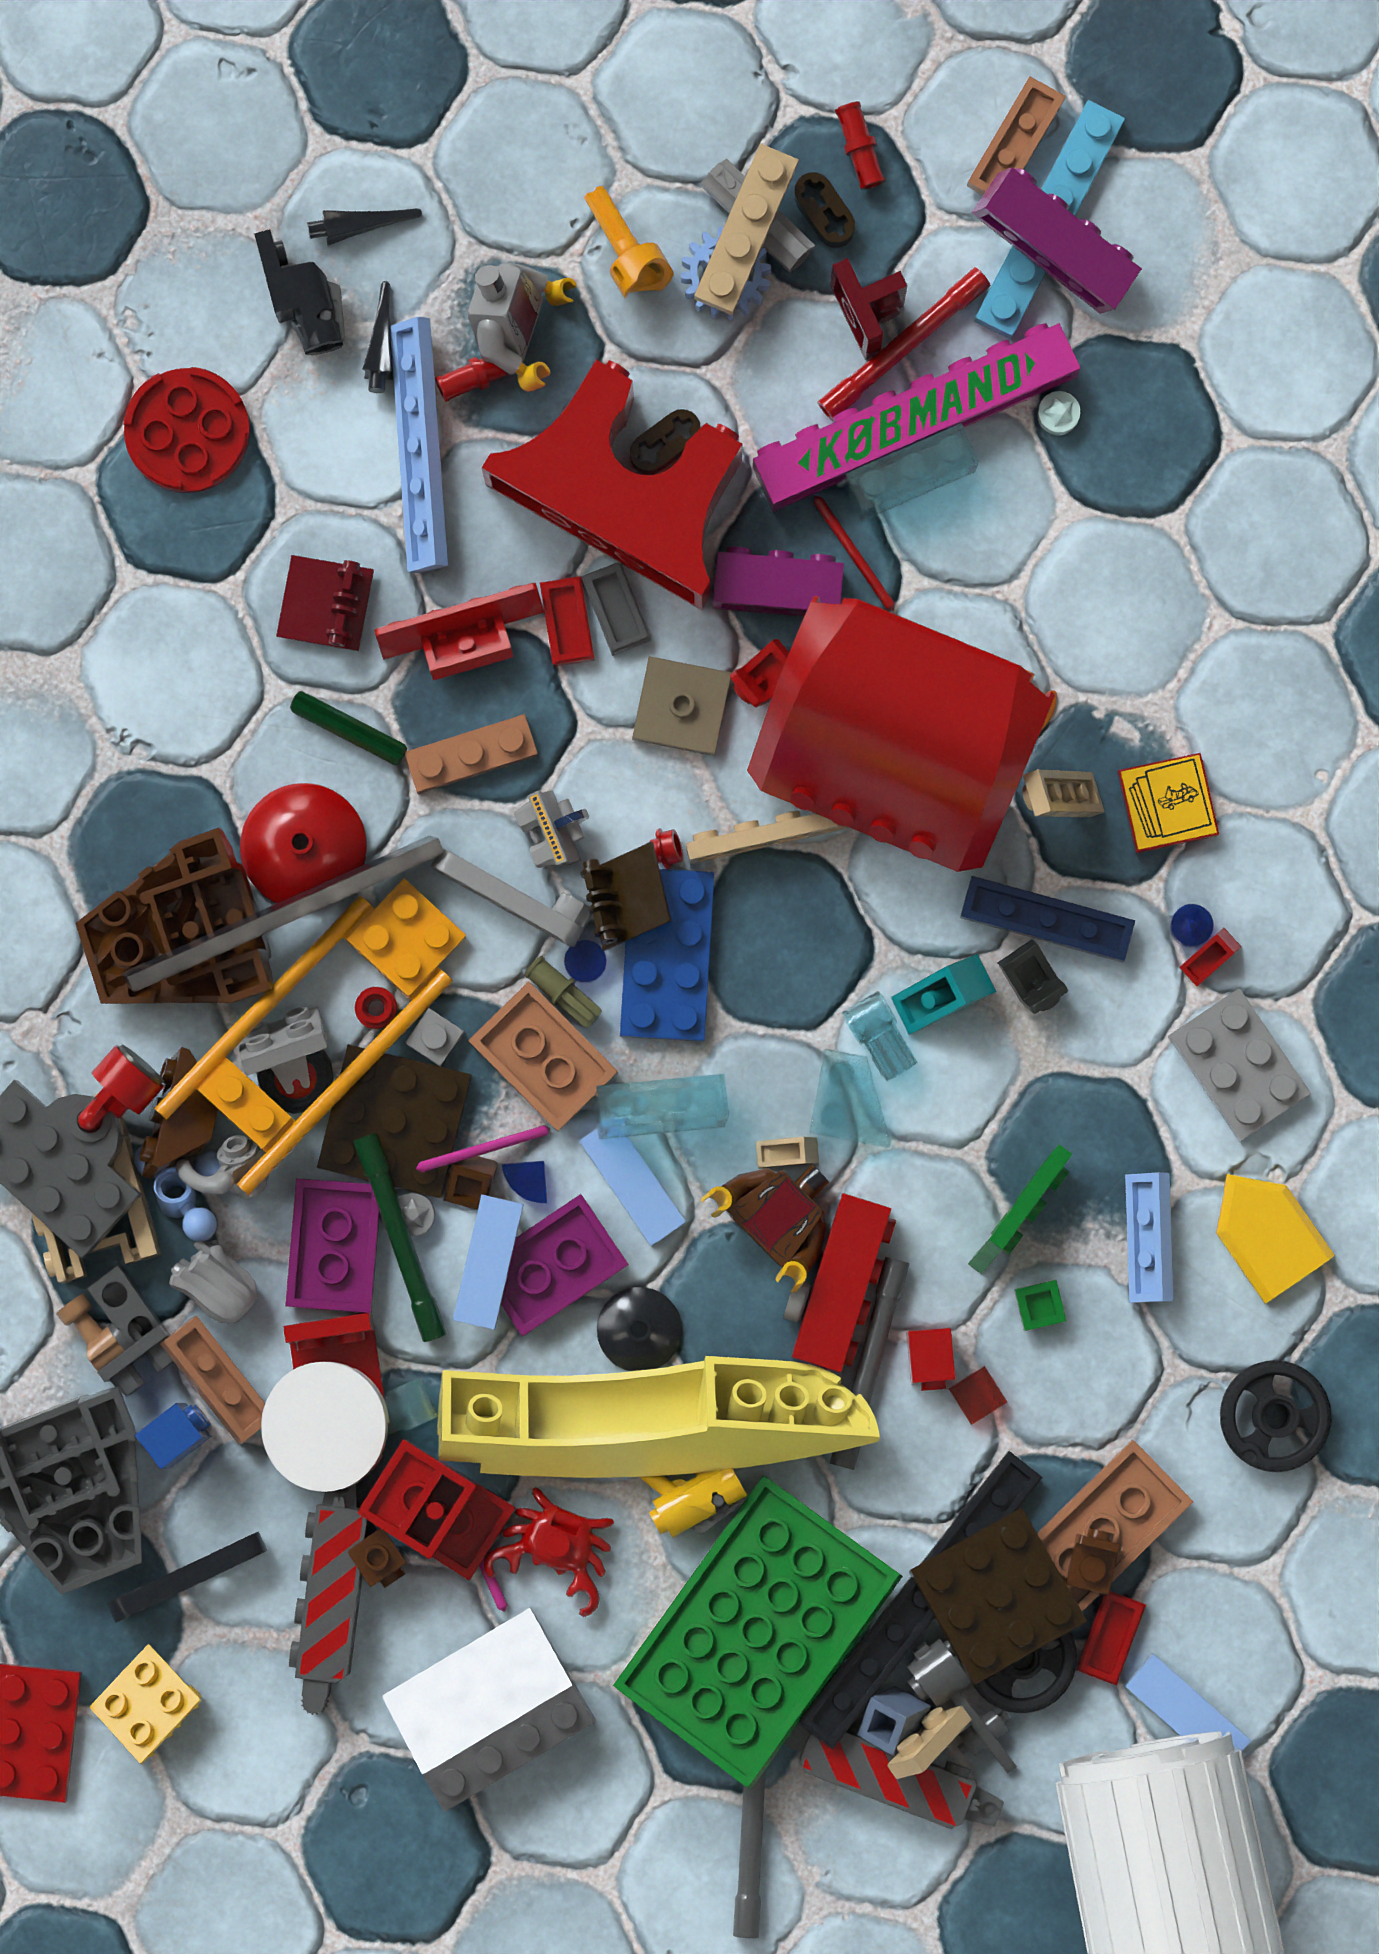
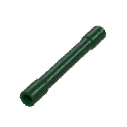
M372 1133L355 1139L353 1142L364 1174L370 1182L398 1262L422 1341L428 1342L446 1335L447 1332L436 1300L431 1295L389 1174V1165L378 1133Z

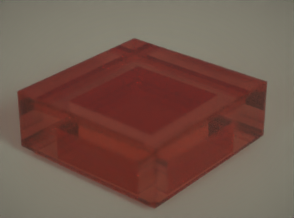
M985 1366L948 1388L970 1425L1007 1403V1400Z

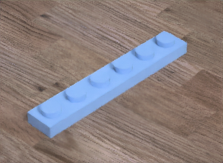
M417 316L391 325L390 335L407 571L411 573H424L448 566L431 325L430 318Z

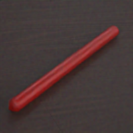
M814 496V505L886 610L894 611V601L824 499Z

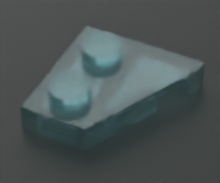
M825 1049L809 1133L890 1148L891 1139L887 1131L867 1056Z

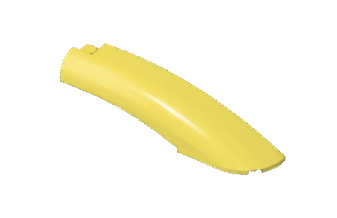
M705 1356L704 1361L658 1369L573 1376L513 1375L443 1370L437 1423L439 1461L480 1463V1473L573 1478L662 1476L753 1467L813 1457L879 1441L880 1435L876 1418L861 1394L855 1396L841 1384L842 1378L830 1371L801 1362Z

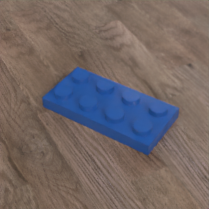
M660 869L672 921L625 942L620 1037L705 1042L714 872Z

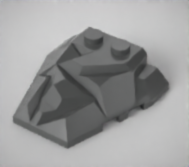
M119 1386L102 1390L90 1396L88 1394L79 1396L0 1428V1524L8 1533L12 1532L27 1550L26 1554L61 1594L140 1564L143 1561L135 1425Z

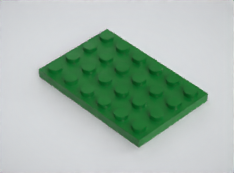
M763 1475L613 1684V1687L745 1787L752 1789L798 1725L799 1720L815 1701L903 1576Z

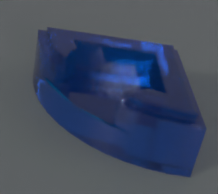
M544 1161L502 1164L504 1177L515 1193L530 1202L548 1204Z

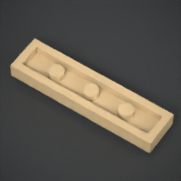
M760 143L694 294V300L733 316L799 164V159Z
M1038 769L1023 774L1026 785L1022 788L1023 798L1028 809L1034 811L1035 816L1092 817L1105 812L1093 772Z
M791 811L775 816L776 823L759 826V821L753 820L735 825V832L718 836L717 830H709L694 834V841L686 843V850L691 865L848 829L849 827L840 826L818 814L801 817L800 811Z

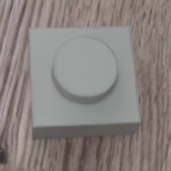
M428 1008L405 1044L442 1067L465 1032Z

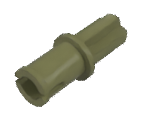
M543 956L538 957L525 972L524 976L551 998L550 1003L553 1006L557 1004L561 1006L583 1027H590L601 1015V1008L575 986L576 980L573 978L568 980L549 964Z

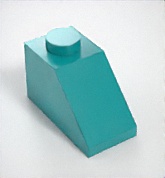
M976 954L947 965L891 996V999L908 1035L979 1002L995 993L996 989L979 955Z

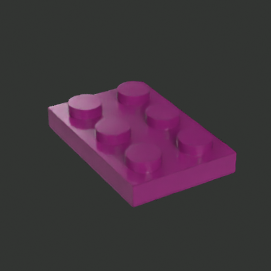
M296 1178L286 1307L372 1313L380 1211L370 1184Z
M582 1194L516 1237L501 1306L522 1337L629 1265Z

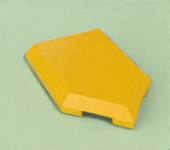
M1226 1174L1216 1234L1264 1304L1280 1295L1335 1256L1287 1185Z

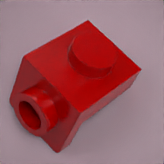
M778 638L767 644L746 665L729 675L735 683L734 690L744 702L752 704L756 708L771 701L789 651Z

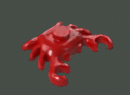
M535 1487L532 1489V1495L543 1508V1511L530 1508L516 1509L515 1514L518 1517L529 1519L531 1523L513 1525L503 1530V1537L508 1538L521 1534L523 1537L514 1544L502 1546L489 1552L484 1561V1571L488 1578L493 1579L496 1575L493 1568L494 1563L502 1558L509 1562L510 1572L517 1574L521 1557L525 1553L531 1555L535 1566L546 1565L553 1568L558 1575L572 1571L574 1573V1580L567 1589L566 1595L567 1597H573L580 1591L587 1593L590 1599L589 1604L585 1608L580 1609L579 1615L582 1617L589 1616L598 1608L600 1597L594 1582L588 1574L587 1564L591 1563L600 1577L604 1576L606 1572L601 1559L593 1552L592 1546L603 1552L611 1551V1546L604 1539L593 1534L592 1529L609 1528L614 1524V1520L611 1518H586L562 1509L552 1503L540 1489Z

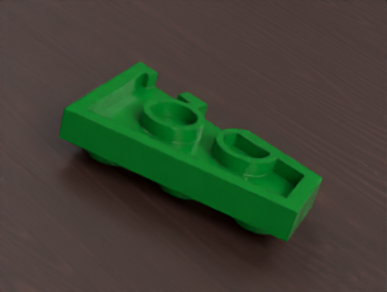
M1060 1144L1057 1145L1017 1197L1013 1207L1007 1211L993 1229L991 1237L969 1261V1266L982 1274L1001 1251L1007 1255L1012 1252L1023 1237V1234L1018 1231L1023 1221L1026 1219L1032 1224L1047 1204L1041 1199L1042 1195L1048 1187L1055 1192L1070 1171L1064 1165L1072 1156L1071 1152Z

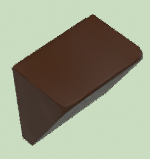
M476 1156L453 1163L443 1201L478 1210L481 1194L490 1195L498 1162Z

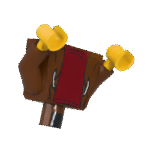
M811 1165L795 1182L783 1170L775 1173L773 1170L765 1168L742 1173L722 1186L712 1188L702 1196L701 1202L712 1198L718 1204V1209L711 1214L712 1217L716 1218L726 1211L782 1268L776 1276L777 1282L785 1275L790 1276L795 1281V1286L791 1292L795 1293L799 1290L807 1277V1273L820 1256L826 1231L825 1223L821 1219L824 1211L813 1199L830 1182L817 1168Z

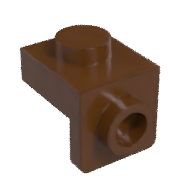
M382 1529L377 1530L348 1551L349 1556L370 1587L381 1582L383 1587L386 1588L406 1574L402 1566L408 1563L409 1559L401 1547L397 1548L388 1533Z

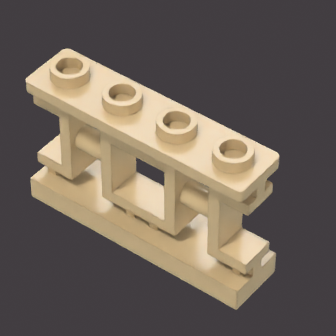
M122 1116L119 1119L124 1138L121 1152L112 1167L142 1193L141 1197L127 1211L137 1247H132L129 1233L125 1232L108 1238L105 1236L91 1253L120 1245L125 1264H132L143 1259L148 1260L161 1256L162 1252L140 1174L134 1165V1153L124 1117ZM32 1213L38 1236L45 1235L49 1251L43 1253L49 1276H56L58 1283L62 1284L87 1277L83 1259L71 1248L68 1249L72 1266L68 1267L61 1239Z

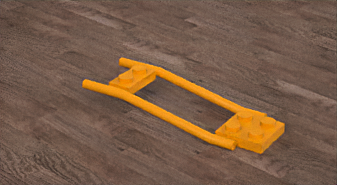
M405 878L375 909L367 900L359 896L273 984V990L265 992L154 1109L167 1120L197 1089L265 1152L236 1184L249 1196L321 1118L453 982L438 967L466 938V934ZM344 938L348 944L410 999L411 1002L295 1121L226 1057L325 955Z

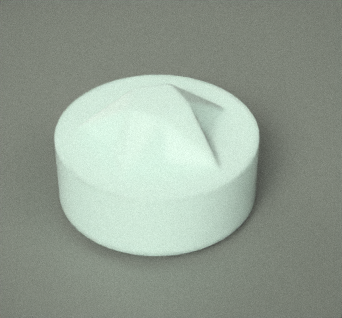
M1055 391L1046 395L1038 408L1037 417L1039 424L1046 432L1052 435H1065L1071 432L1076 427L1080 418L1078 401L1071 394L1063 391Z

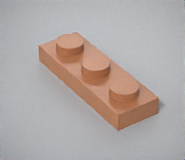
M1029 76L968 180L967 187L983 195L999 172L1011 167L1025 170L1063 105L1066 96Z
M525 714L405 752L417 794L538 756Z
M197 1316L190 1318L160 1343L238 1444L244 1443L261 1429L262 1413L265 1406L264 1401Z

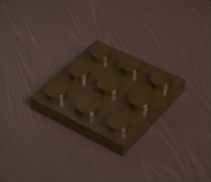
M347 1045L340 1074L365 1048ZM384 1053L331 1108L317 1168L369 1181L364 1174L353 1140L377 1132L389 1165V1174L393 1186L441 1199L450 1164L425 1172L417 1170L416 1167L419 1162L453 1152L472 1075Z
M1023 1508L1016 1510L909 1571L973 1686L1087 1622Z

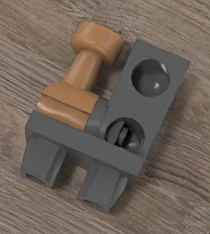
M118 1265L87 1288L112 1323L102 1329L87 1313L92 1308V1304L84 1293L67 1303L56 1315L66 1326L74 1323L87 1344L88 1360L98 1371L99 1376L104 1382L111 1381L115 1387L119 1386L121 1393L127 1397L146 1383L132 1364L145 1355L157 1372H161L174 1361L160 1345L171 1334L134 1285L125 1268Z

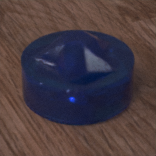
M1197 904L1182 906L1173 914L1170 921V932L1174 940L1180 945L1190 948L1198 947L1210 938L1214 927L1209 911Z

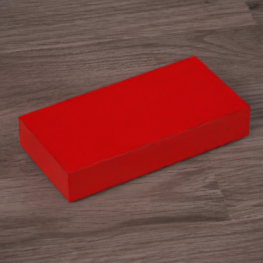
M581 576L540 582L553 667L594 661Z
M1109 1591V1595L1103 1594L1079 1657L1076 1671L1117 1686L1146 1604Z

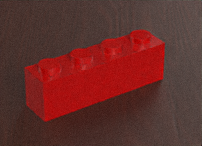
M845 1193L841 1194L791 1358L841 1373L843 1365L852 1366L859 1342L851 1340L856 1324L864 1326L871 1305V1301L864 1299L868 1283L877 1285L884 1260L876 1258L881 1242L890 1243L896 1224V1219L889 1218L892 1208Z

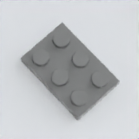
M1240 988L1168 1035V1038L1239 1142L1311 1094Z

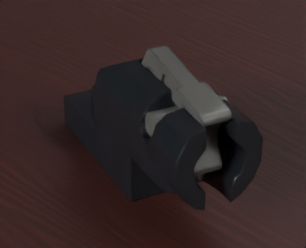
M270 229L254 233L278 322L292 320L291 323L300 338L305 355L324 354L342 348L344 345L343 341H345V327L340 285L327 281L326 275L315 262H306L281 268L282 266L289 265L283 241L275 242Z

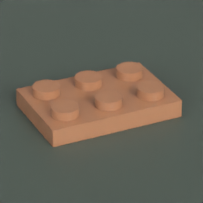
M529 981L468 1040L557 1132L619 1073Z

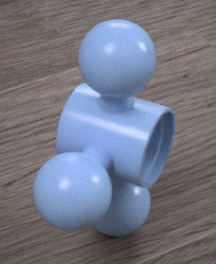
M141 1146L135 1153L134 1165L136 1170L142 1175L145 1162L139 1160ZM213 1151L200 1154L193 1165V1169L202 1176L214 1175L221 1167L217 1159V1153ZM175 1167L166 1168L155 1175L154 1190L161 1211L169 1217H184L183 1231L191 1240L206 1241L210 1239L216 1231L217 1221L214 1214L208 1209L195 1207V1190L180 1179ZM179 1186L186 1189L185 1193L179 1198L171 1199L165 1196L167 1190L172 1187Z

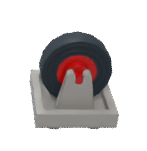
M308 1007L295 1008L287 1012L283 1019L269 1024L267 1021H261L239 1043L240 1059L246 1076L257 1073L259 1088L287 1113H303L333 1082L332 1063L324 1050L328 1048L324 1023L318 1007L309 1010Z

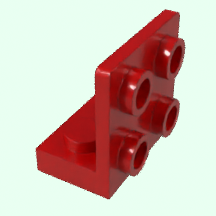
M371 1313L283 1326L285 1342L290 1344L293 1370L309 1363L323 1361L344 1364L364 1373L376 1385L384 1397L373 1315Z

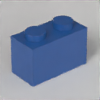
M175 1403L136 1433L135 1436L160 1469H169L212 1437L206 1430L211 1423L197 1405L188 1406L187 1403Z

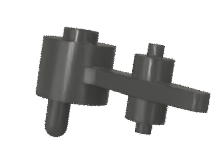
M938 1639L931 1646H928L924 1641L912 1652L916 1657L906 1664V1667L914 1677L907 1682L921 1701L924 1702L930 1697L939 1708L951 1699L956 1707L963 1706L972 1719L969 1722L970 1726L959 1734L963 1740L957 1746L960 1752L964 1755L970 1750L976 1756L988 1747L1007 1774L1016 1768L1015 1763L997 1741L998 1738L1009 1731L1004 1723L1011 1718L1004 1710L997 1715L993 1709L981 1718L978 1716L960 1692L971 1684V1681L954 1658L956 1655L948 1641L943 1643Z

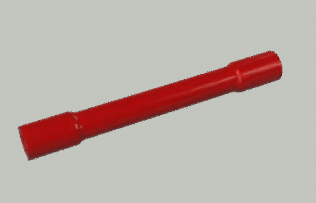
M976 267L971 269L950 287L939 301L850 377L844 378L817 401L824 414L834 421V416L853 405L860 399L864 391L954 314L965 309L991 286L986 276Z

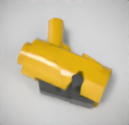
M733 1468L694 1473L695 1477L686 1482L682 1479L670 1481L664 1475L639 1477L661 1495L652 1500L656 1508L649 1511L659 1533L663 1534L669 1531L672 1538L691 1528L697 1533L703 1534L745 1502L747 1494Z

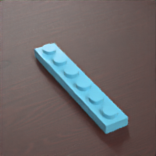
M1088 100L1041 190L1046 194H1054L1063 199L1069 205L1068 211L1076 216L1125 118ZM1012 246L974 322L1012 340L1046 271Z

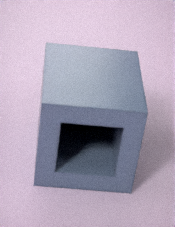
M894 1686L870 1698L857 1735L887 1753L895 1755L899 1753L897 1746L905 1738L917 1733L923 1727L921 1721L929 1713L931 1706Z

